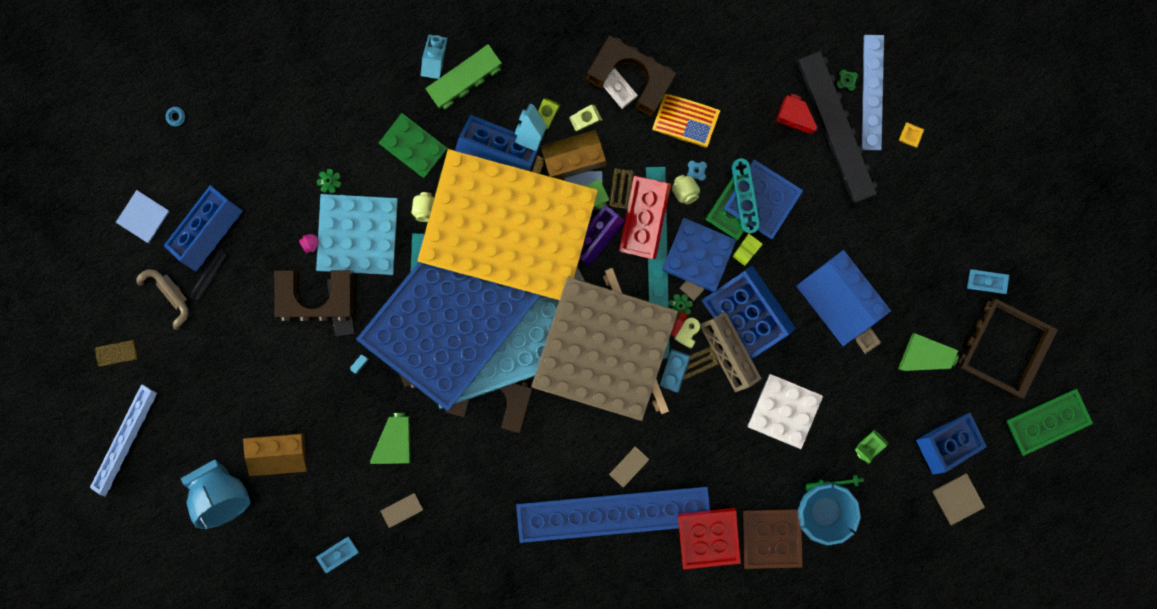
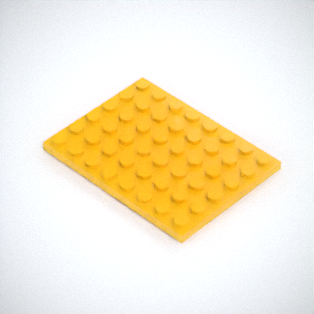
M448 149L417 262L559 300L566 277L574 278L598 190Z

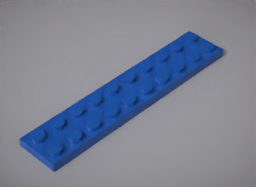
M708 487L516 504L520 543L679 528L678 514L710 510Z

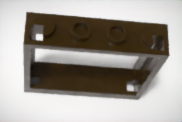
M992 299L984 307L985 315L983 319L979 318L975 328L977 331L974 336H970L967 342L969 347L966 353L963 352L958 360V363H960L958 368L1024 399L1058 329L997 299ZM996 308L1044 331L1016 389L968 365Z

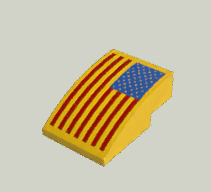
M665 94L652 130L707 148L720 110Z

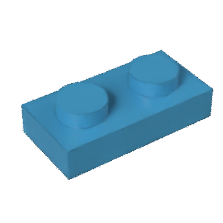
M970 270L967 289L1007 294L1009 275Z
M672 349L660 386L679 392L691 356Z
M348 536L318 555L316 559L325 573H328L359 553V551Z

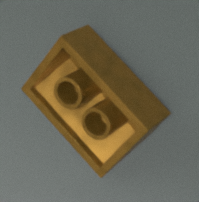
M596 130L541 145L548 173L552 178L561 180L606 166V160Z
M304 433L243 439L245 461L249 476L307 472Z

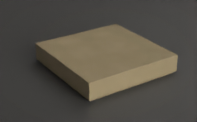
M967 473L932 491L950 525L985 508Z

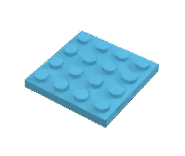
M321 194L316 271L352 270L354 273L393 275L398 199Z

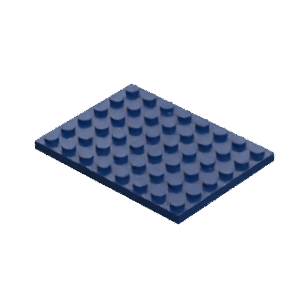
M418 262L356 340L448 412L541 295Z

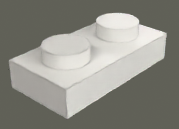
M614 68L603 87L623 109L635 100L638 95Z

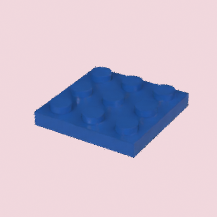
M753 160L750 170L759 218V228L757 231L772 240L803 190L761 163ZM740 182L739 190L747 192L749 190L748 182ZM734 191L723 209L740 219L736 191ZM749 200L743 201V210L750 211L753 207L752 202ZM754 212L751 214H743V218L748 216V223L746 224H748L752 228L753 226H756L755 222H752L750 217L755 216Z
M683 218L662 271L715 293L736 239Z

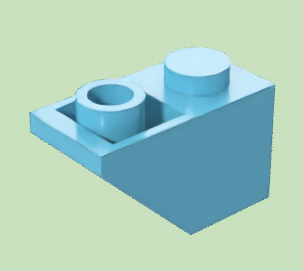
M428 35L422 57L421 76L440 79L447 38Z
M530 104L527 111L523 109L519 118L522 123L518 124L515 134L517 138L515 143L537 151L547 126L535 106Z

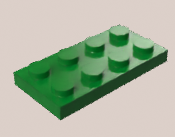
M1073 389L1006 420L1022 456L1093 424L1077 389Z

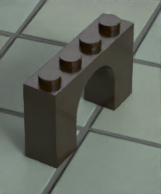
M609 35L585 79L602 89L614 68L625 64L639 68L646 78V88L635 108L652 117L676 73L669 66L657 63L653 57L645 56L637 48L629 47L621 39Z
M331 270L330 297L323 306L316 309L307 307L299 297L298 271H274L275 317H281V321H292V317H299V321H311V317H318V321H330V317H337V321H349V317H354V271Z
M523 381L500 388L507 400V408L501 428L517 433L521 431L532 391L529 383ZM470 399L454 404L446 413L465 417Z

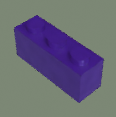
M604 205L588 225L579 258L590 266L625 220Z

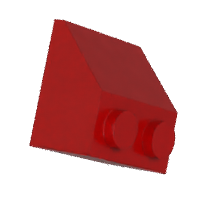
M794 94L786 96L776 121L809 134L814 133L817 126L806 102L801 101L802 97Z

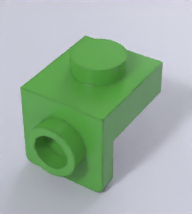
M874 430L858 444L855 451L861 460L869 464L873 457L888 445V442Z

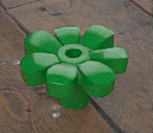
M328 169L327 174L323 171L319 173L321 179L317 180V185H322L321 191L324 193L328 189L330 193H335V187L340 188L341 182L337 181L341 177L340 174H333L334 171L332 169Z
M675 294L673 296L674 301L669 300L668 305L672 307L671 309L678 311L677 317L681 311L687 315L691 313V310L688 308L692 307L693 303L692 301H687V295L683 294L680 298L679 294Z

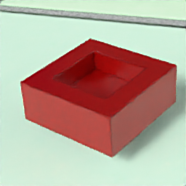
M681 311L679 316H676L670 335L677 336L688 316L686 313Z

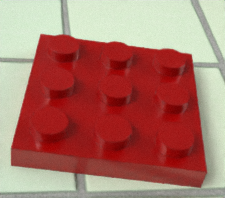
M735 508L678 514L683 570L740 564Z

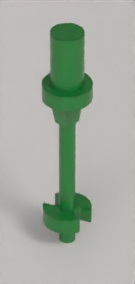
M853 475L851 480L837 482L819 480L816 483L806 484V490L808 492L816 485L835 483L838 485L854 483V487H857L859 482H864V479Z

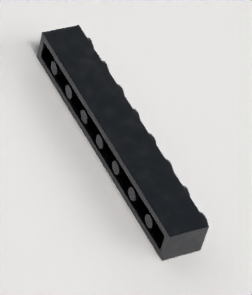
M821 51L799 59L797 63L852 203L876 195V190H878L877 184L874 179L871 180L869 172L871 170L867 161L864 162L862 158L864 154L860 143L857 144L855 140L857 136L853 126L849 125L847 120L850 119L849 113L846 108L843 109L840 101H843L840 91H836L834 87L836 81L833 73H829L827 69L829 63L825 54L822 55Z

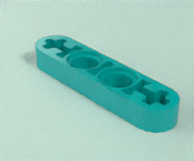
M737 159L732 165V173L741 227L746 233H754L759 228V218L750 165L745 159ZM739 162L742 165H746L743 175L748 174V178L737 180V176H741L740 170L735 168L739 165ZM740 182H748L749 190L747 192L739 190ZM749 200L752 202L753 207L750 211L743 210V201ZM754 212L755 216L750 217L756 226H753V230H750L749 227L745 226L748 223V216L743 218V214Z

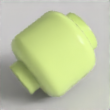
M681 175L674 180L672 192L680 203L691 204L699 198L700 188L693 177Z
M422 192L414 197L412 214L416 217V220L421 222L429 221L435 199L431 193Z

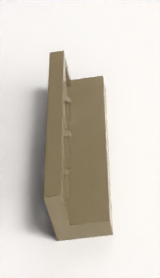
M726 311L700 324L705 337L735 392L746 389L761 380ZM708 325H711L712 329L714 330V334L711 333V331L708 328ZM718 343L722 345L723 351L719 348ZM727 360L731 362L732 367L728 365ZM736 377L740 379L742 385L739 386Z

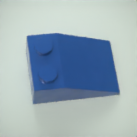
M967 413L916 440L932 474L947 472L987 447L971 413Z

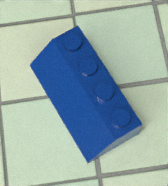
M470 115L459 136L455 151L531 171L540 145L537 151L515 143L517 138L515 132Z
M210 185L164 244V247L180 262L196 272L203 265L208 255L215 249L221 238L226 235L231 225L239 218L242 210Z

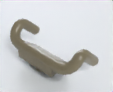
M153 269L143 271L136 278L137 284L143 285L146 278L154 277L157 280V287L176 310L180 309V316L173 322V329L178 330L188 317V308L184 303L187 299L167 274L162 276L161 273Z

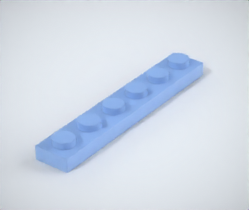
M864 35L861 138L863 150H881L884 35Z
M141 385L90 486L99 495L106 496L111 488L112 482L119 472L120 466L128 454L129 448L136 438L151 404L154 402L157 393L147 386Z

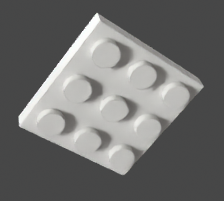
M769 374L747 427L801 449L823 396Z

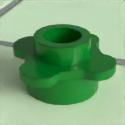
M841 70L837 86L853 91L856 88L855 82L858 74Z

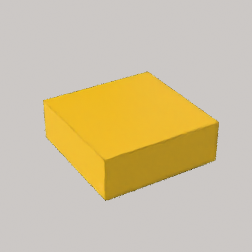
M906 122L899 141L917 148L924 129Z

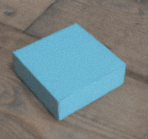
M364 354L360 355L350 367V370L355 374L358 373L369 358Z

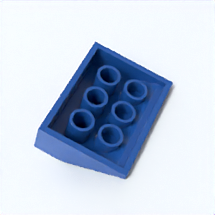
M844 250L840 251L796 285L842 346L846 345L891 311Z
M753 266L718 288L715 293L713 292L701 300L713 318L726 311L751 359L796 329Z

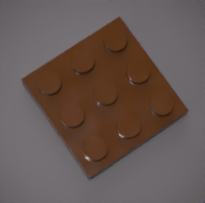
M798 509L743 510L745 569L802 567V532L799 524Z

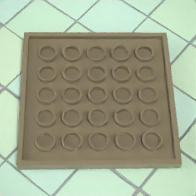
M567 276L531 387L642 421L678 311Z

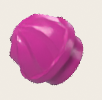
M313 234L304 235L299 242L304 251L309 253L317 249L319 239Z

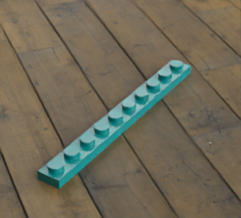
M646 167V178L666 182L665 167ZM665 212L656 259L648 258L649 302L668 307V273L662 271L667 258V220ZM669 340L663 359L669 358L670 355Z

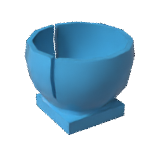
M215 459L181 478L183 485L190 489L186 503L191 521L196 528L209 529L220 526L236 518L250 505L247 490L242 482L231 476L228 470Z
M825 483L813 487L803 496L798 509L799 524L810 540L826 546L843 543L854 534L851 529L857 530L861 518L858 500L848 488L835 483Z

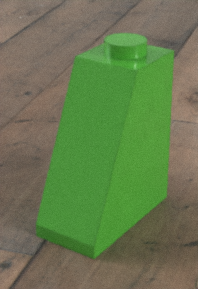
M912 334L898 369L902 371L950 369L958 361V350L918 334Z
M394 413L393 417L388 418L370 460L371 464L411 462L410 416H405V413Z

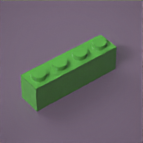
M486 45L425 89L439 109L442 107L447 109L454 103L452 100L458 96L462 98L467 95L469 88L474 85L478 87L484 83L486 76L497 74L501 70L499 67L502 66V63L490 46Z

